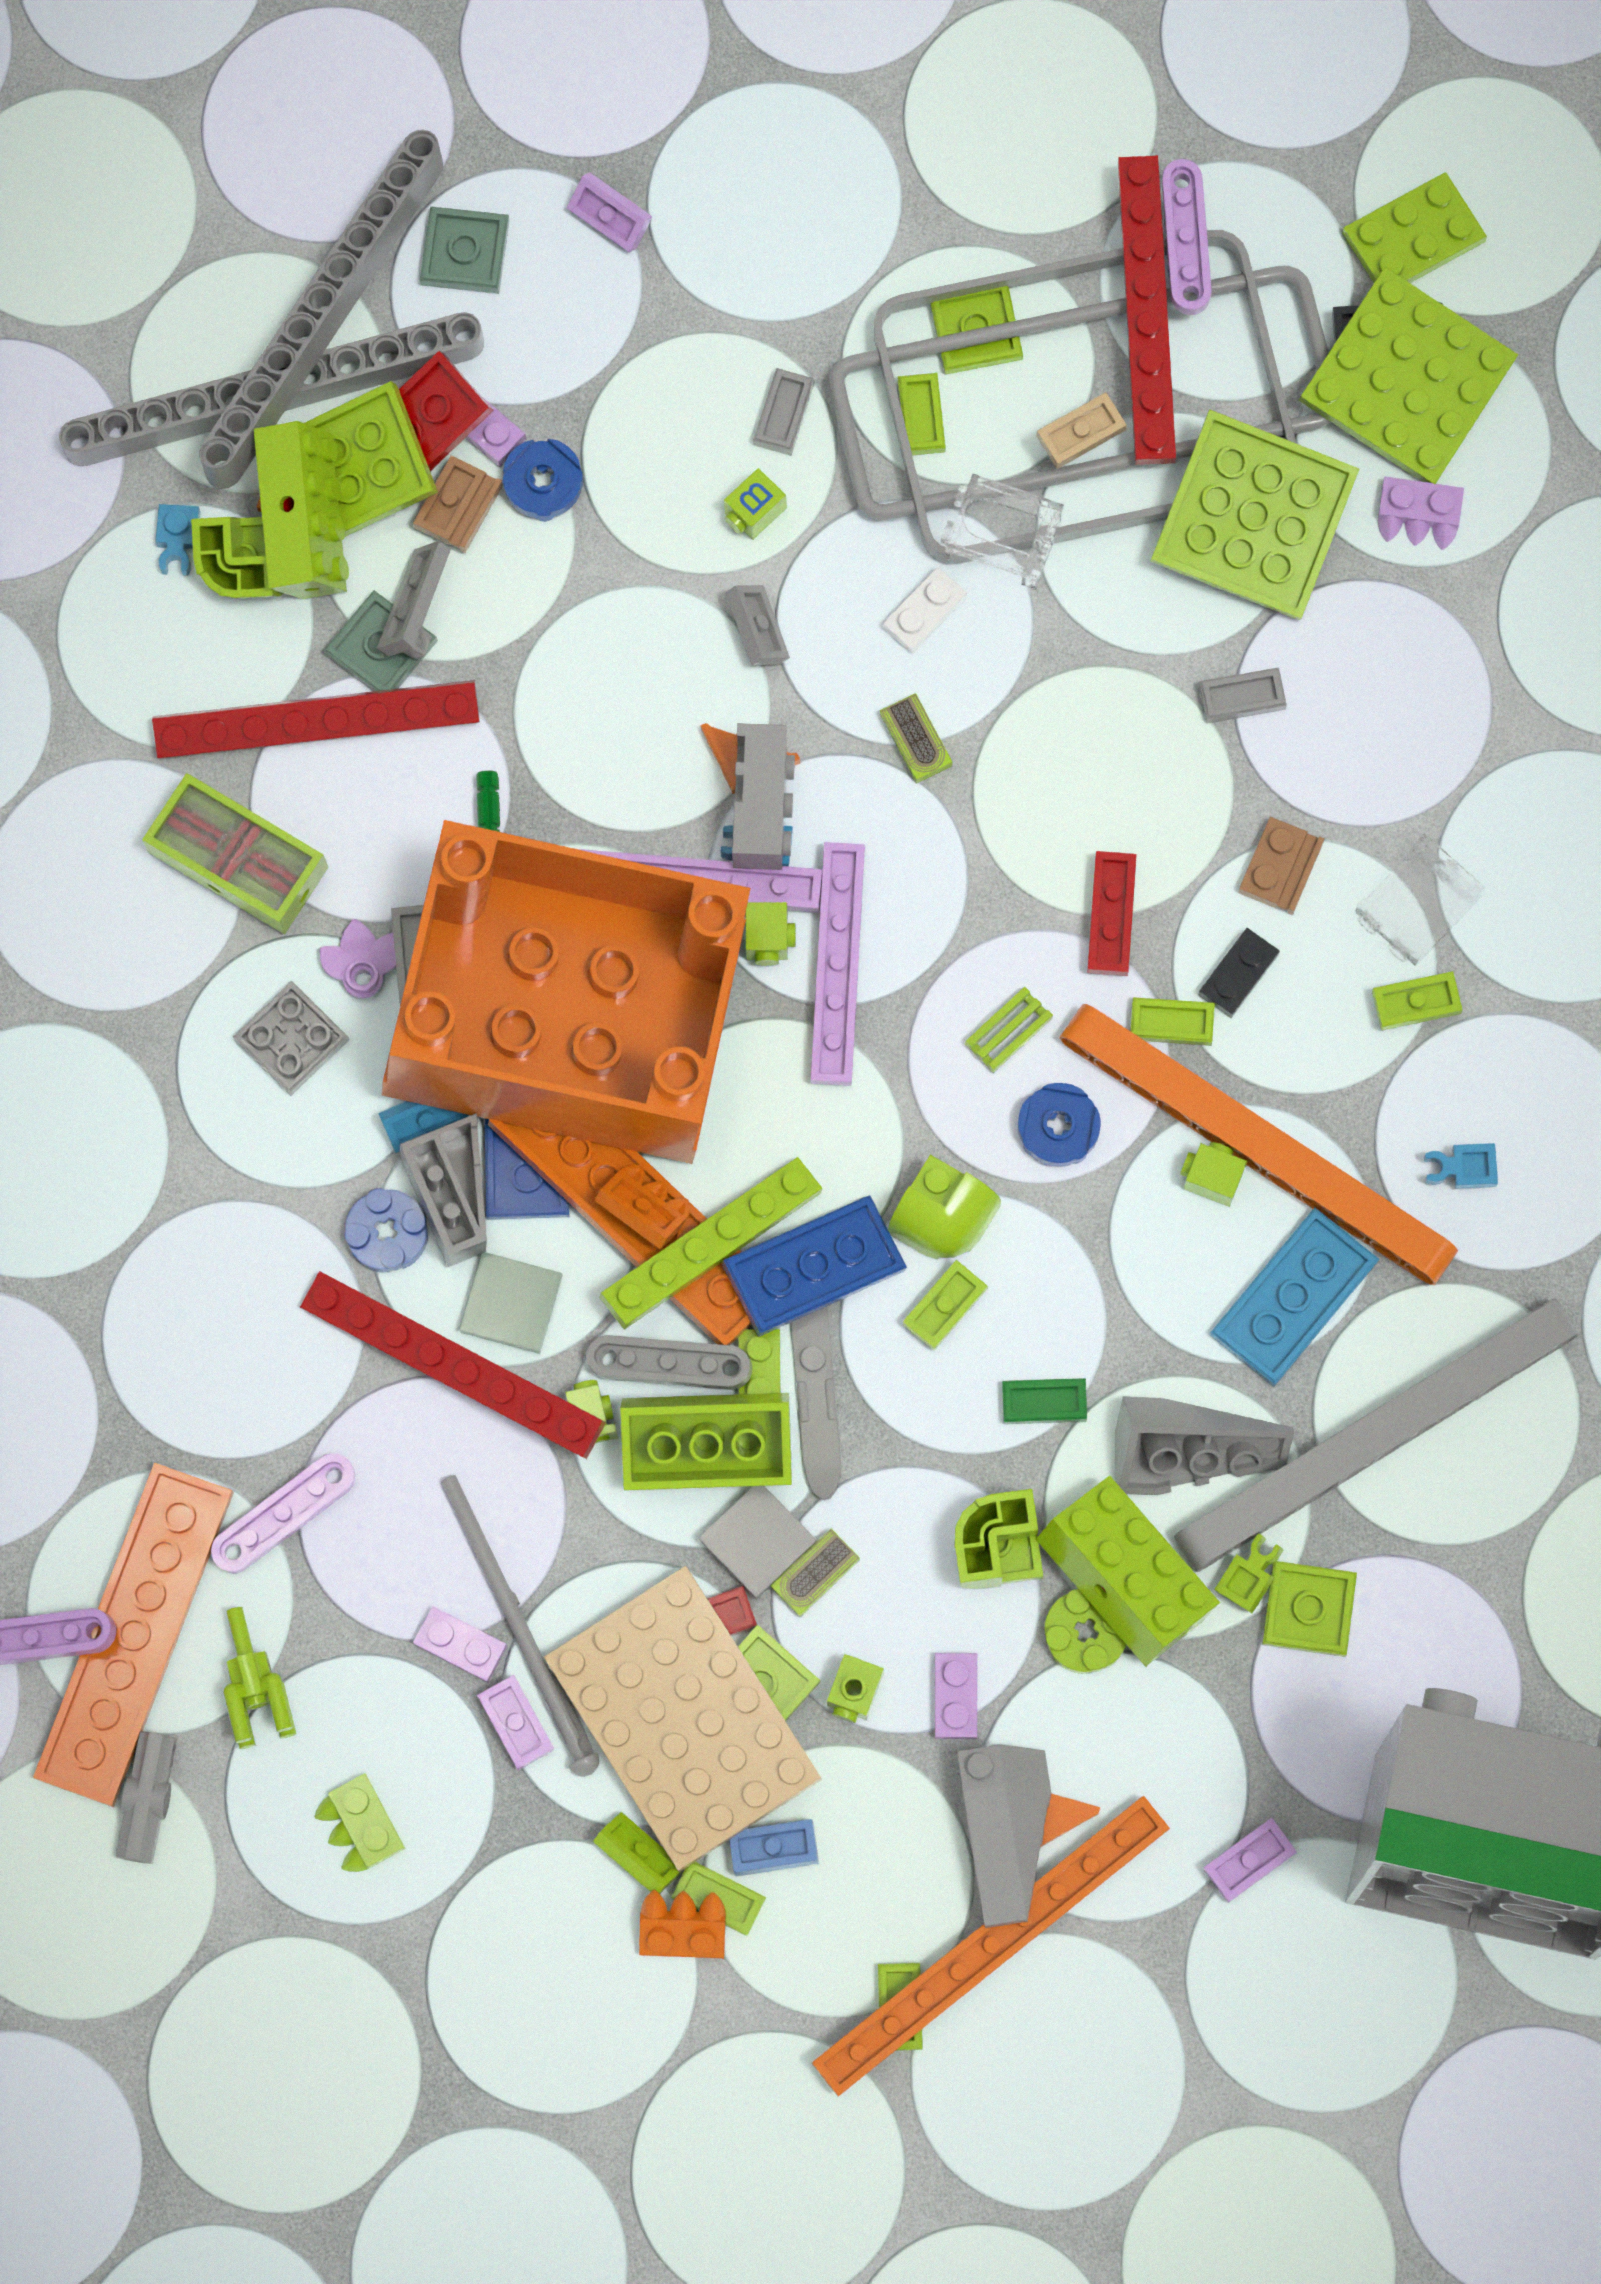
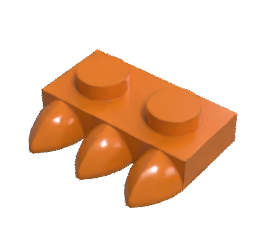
M642 1165L625 1166L600 1189L594 1201L661 1250L682 1228L690 1212L689 1200L687 1198H676L664 1202L667 1197V1185L665 1182L655 1181L643 1186L642 1183L645 1177L644 1167Z
M652 1890L645 1897L641 1906L639 1955L724 1959L726 1911L722 1900L714 1892H711L703 1900L700 1910L697 1912L693 1899L685 1891H682L673 1900L670 1911H667V1905L663 1897L656 1890Z

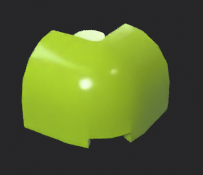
M262 517L191 519L194 565L197 575L201 576L208 588L218 593L219 596L240 599L280 597L284 594L269 589Z
M930 1154L911 1186H908L889 1222L888 1232L895 1239L925 1256L937 1260L939 1258H955L970 1252L981 1240L1001 1207V1199L990 1187L968 1172L963 1174Z
M1032 1489L990 1494L975 1499L962 1512L955 1525L954 1541L960 1587L964 1589H986L1001 1587L1002 1584L1043 1579L1039 1543L1036 1540L1038 1537V1524Z

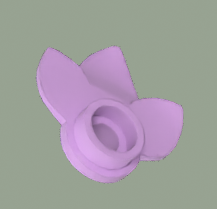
M354 919L343 932L340 947L323 946L320 948L321 965L330 977L343 981L344 987L350 995L361 999L372 997L381 989L384 975L396 967L393 933L386 934L376 940L375 936L364 924ZM359 974H369L371 976L369 983L366 985L356 983V978Z

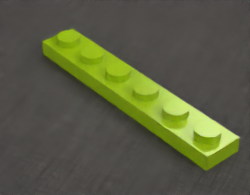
M796 1157L602 1291L599 1298L625 1330L715 1268L723 1260L732 1256L820 1195L823 1188L800 1158Z

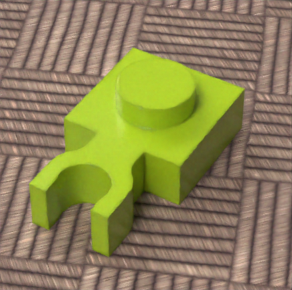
M1259 1533L1251 1544V1555L1248 1560L1236 1554L1214 1589L1251 1614L1275 1579L1265 1572L1268 1565L1275 1563L1284 1551L1282 1547L1276 1544L1270 1554L1262 1555L1260 1548L1266 1538Z

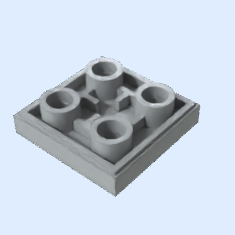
M293 981L288 983L233 1036V1039L290 1096L350 1040L348 1035Z
M752 1486L699 1537V1541L756 1600L817 1542V1539L765 1486Z

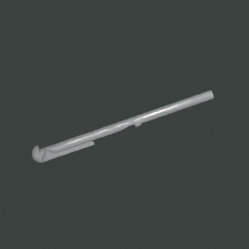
M456 1475L447 1477L441 1481L443 1488L574 1759V1763L568 1768L577 1776H589L599 1766V1755L594 1752L564 1688L555 1674L550 1673L518 1607L520 1602L516 1594L509 1588Z

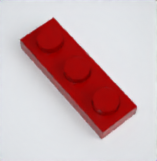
M1096 851L1087 973L1128 976L1137 854Z

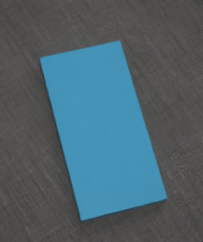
M1314 1208L1210 1332V1336L1275 1387L1379 1262V1258L1318 1209Z

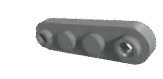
M605 1335L592 1341L586 1353V1360L590 1369L600 1378L609 1380L735 1390L743 1387L752 1375L750 1358L742 1349L730 1345ZM608 1353L616 1354V1360L612 1365L603 1364V1358ZM730 1363H736L739 1366L738 1372L733 1376L725 1374V1368Z

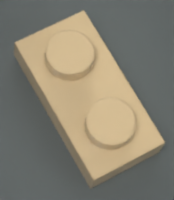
M1105 392L1037 430L1036 437L1058 469L1126 431L1127 424Z

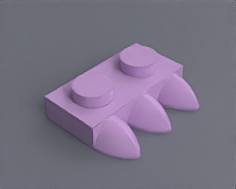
M1384 476L1378 514V527L1382 537L1386 542L1391 541L1399 533L1402 524L1405 523L1408 539L1413 546H1417L1425 539L1430 527H1432L1436 544L1441 550H1444L1453 542L1459 528L1464 488Z

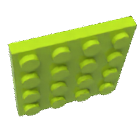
M1384 267L1298 401L1421 482L1436 484L1519 354Z
M1209 409L1150 562L1300 621L1360 468Z

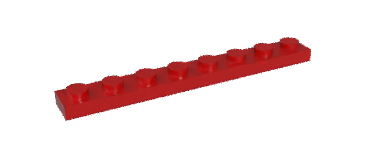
M1158 155L1118 157L1135 465L1175 464L1176 445Z
M475 680L152 717L157 758L480 722Z
M321 1271L318 1272L300 1308L586 1460L606 1424L605 1421Z

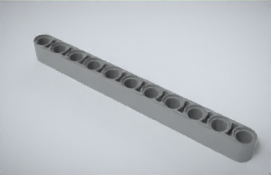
M416 130L404 139L201 445L199 458L206 478L213 487L219 489L230 488L241 479L256 456L254 429L277 424L441 175L444 168L438 139L431 131ZM265 398H267L266 400H264V401H262V402H257V401L260 400V399H265ZM240 430H246L242 433H236ZM220 461H226V462H224V463H222V464L215 465L216 463H218V462H220Z
M461 312L326 349L310 372V374H319L321 376L320 379L314 384L303 383L285 411L413 376L438 351L444 353L453 364L472 360L478 357L484 348L481 323L473 314ZM463 331H470L475 334L469 341L462 342L456 339V336ZM430 341L436 344V347L429 352H421L417 349L424 342ZM386 352H393L398 355L390 363L379 361L382 354ZM347 363L359 365V368L353 373L346 374L340 371ZM251 370L72 419L61 427L59 441L67 459L73 465L89 466L211 432L228 406L225 404L226 399L237 393ZM265 398V399H260V400H258L257 402H262V401L266 400L267 398ZM201 405L205 407L204 411L198 416L186 414L192 406ZM153 417H166L162 425L158 427L148 426V422ZM123 426L128 428L127 432L121 437L113 438L109 436L110 432L116 427ZM79 437L89 439L88 443L82 448L75 449L70 447L72 442Z
M1557 1299L1546 1303L1191 1523L1174 1536L1176 1542L1196 1572L1202 1571L1254 1539L1258 1533H1264L1576 1338L1579 1335L1578 1331Z

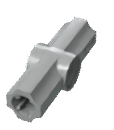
M140 1732L132 1775L127 1777L123 1790L121 1812L124 1813L119 1833L118 1847L116 1848V1858L153 1864L161 1820H165L170 1803L171 1783L169 1778L176 1750L177 1739L175 1737L150 1732Z

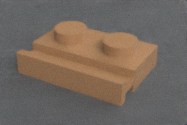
M451 455L435 483L438 493L425 500L413 525L415 529L447 545L451 544L466 553L501 491L503 482L501 479H495L487 475L485 471Z
M1270 816L1238 893L1271 907H1278L1293 915L1325 838L1315 837L1308 834V831Z

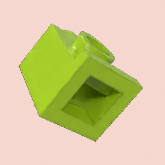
M586 1380L573 1385L574 1390L565 1392L567 1402L606 1422L596 1443L619 1438L615 1423L607 1425V1420L614 1419L609 1395L601 1396L597 1380Z

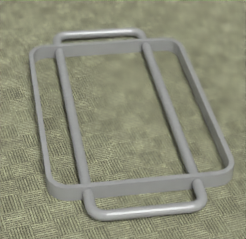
M1207 230L1208 246H1221L1232 252L1238 261L1241 274L1212 279L1211 296L1245 289L1278 418L1277 422L1254 427L1296 443L1294 434L1317 430L1329 425L1331 422L1318 413L1290 419L1257 286L1287 281L1295 286L1315 366L1318 370L1329 352L1312 286L1308 277L1300 269L1289 265L1253 271L1246 247L1236 235L1224 230ZM1166 239L1163 240L1164 256L1167 255ZM1123 249L905 293L886 300L879 307L874 318L876 350L850 355L841 359L833 367L829 376L830 393L855 499L859 508L867 516L877 520H891L916 514L921 539L927 552L935 559L948 564L969 562L1166 520L1172 503L962 548H947L940 545L931 534L926 515L928 511L1146 465H1135L1134 452L1068 465L1058 469L1054 468L922 496L890 364L1126 314L1125 298L892 347H886L882 330L885 320L891 314L931 305L934 301L1004 286L1012 288L1122 265ZM1169 288L1166 289L1167 305L1172 304ZM1186 292L1183 295L1189 301L1198 298L1193 292ZM875 366H881L912 499L888 504H879L871 496L845 387V378L850 372ZM1197 438L1175 443L1176 459L1191 456Z

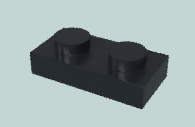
M1246 928L1200 989L1198 995L1207 1002L1215 1003L1217 1009L1232 1019L1279 956L1280 950L1249 928Z

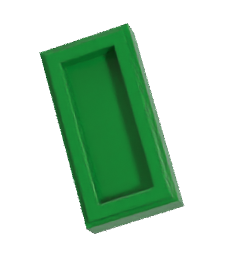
M1086 1378L1002 1381L1004 1424L1087 1422Z

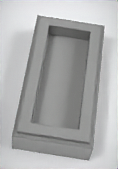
M776 368L753 439V445L792 456L815 384V378Z
M1279 667L1199 681L1206 724L1286 710L1287 707Z

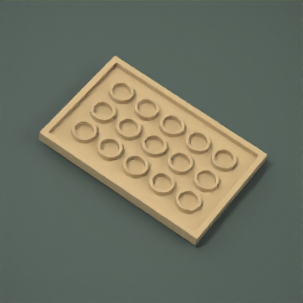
M686 1565L544 1656L679 1872L823 1780Z

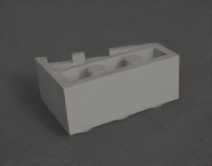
M737 723L738 748L735 766L733 868L782 870L783 856H791V831H784V818H792L793 793H786V780H794L795 755H787L786 725Z
M477 1113L400 1144V1159L447 1267L486 1252L487 1236Z

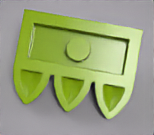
M366 1773L329 1792L328 1796L323 1799L316 1810L315 1819L321 1821L342 1819L332 1830L328 1844L339 1847L355 1844V1847L345 1856L341 1866L342 1870L348 1872L365 1871L406 1849Z

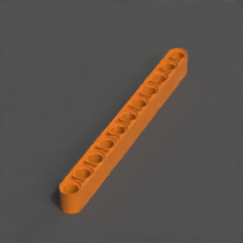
M1083 1003L1060 1035L1059 1039L1073 1052L1210 1142L1229 1147L1233 1150V1156L1247 1161L1246 1165L1310 1208L1318 1209L1336 1225L1423 1282L1433 1286L1436 1285L1457 1254L1458 1249L1445 1237L1096 1008Z

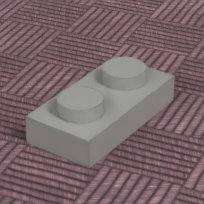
M738 585L727 591L726 596L732 615L738 626L751 665H780L788 660L790 656L764 585Z

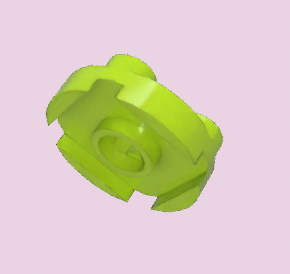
M1074 1589L1060 1597L1048 1612L1044 1627L1046 1644L1053 1659L1063 1668L1078 1674L1099 1672L1115 1664L1123 1654L1126 1647L1125 1642L1079 1589ZM1089 1620L1095 1623L1094 1631L1099 1634L1096 1639L1088 1638L1084 1643L1078 1640L1079 1631L1074 1628L1077 1623L1085 1624Z

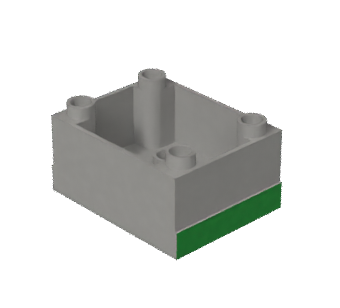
M1426 1688L1422 1707L1406 1704L1375 1754L1345 1903L1593 1960L1598 1959L1601 1956V1728L1597 1746L1481 1721L1474 1719L1478 1702L1475 1697L1448 1689Z

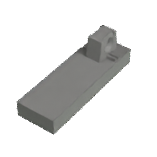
M440 540L413 551L377 647L388 657L403 652L417 659L426 654L432 637L422 625L451 550Z

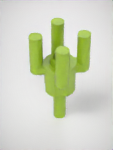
M243 1607L227 1610L237 1657L226 1661L231 1683L225 1686L223 1693L235 1742L238 1743L239 1749H247L256 1745L247 1710L261 1708L269 1704L280 1738L295 1736L297 1733L285 1685L280 1675L271 1671L266 1651H253Z

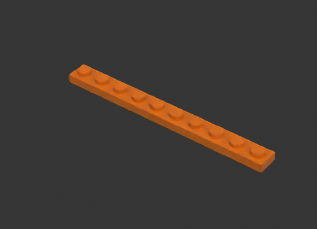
M1143 1795L1035 1882L1028 1922L985 1928L983 1924L811 2064L836 2096L839 2097L1166 1833L1170 1827Z

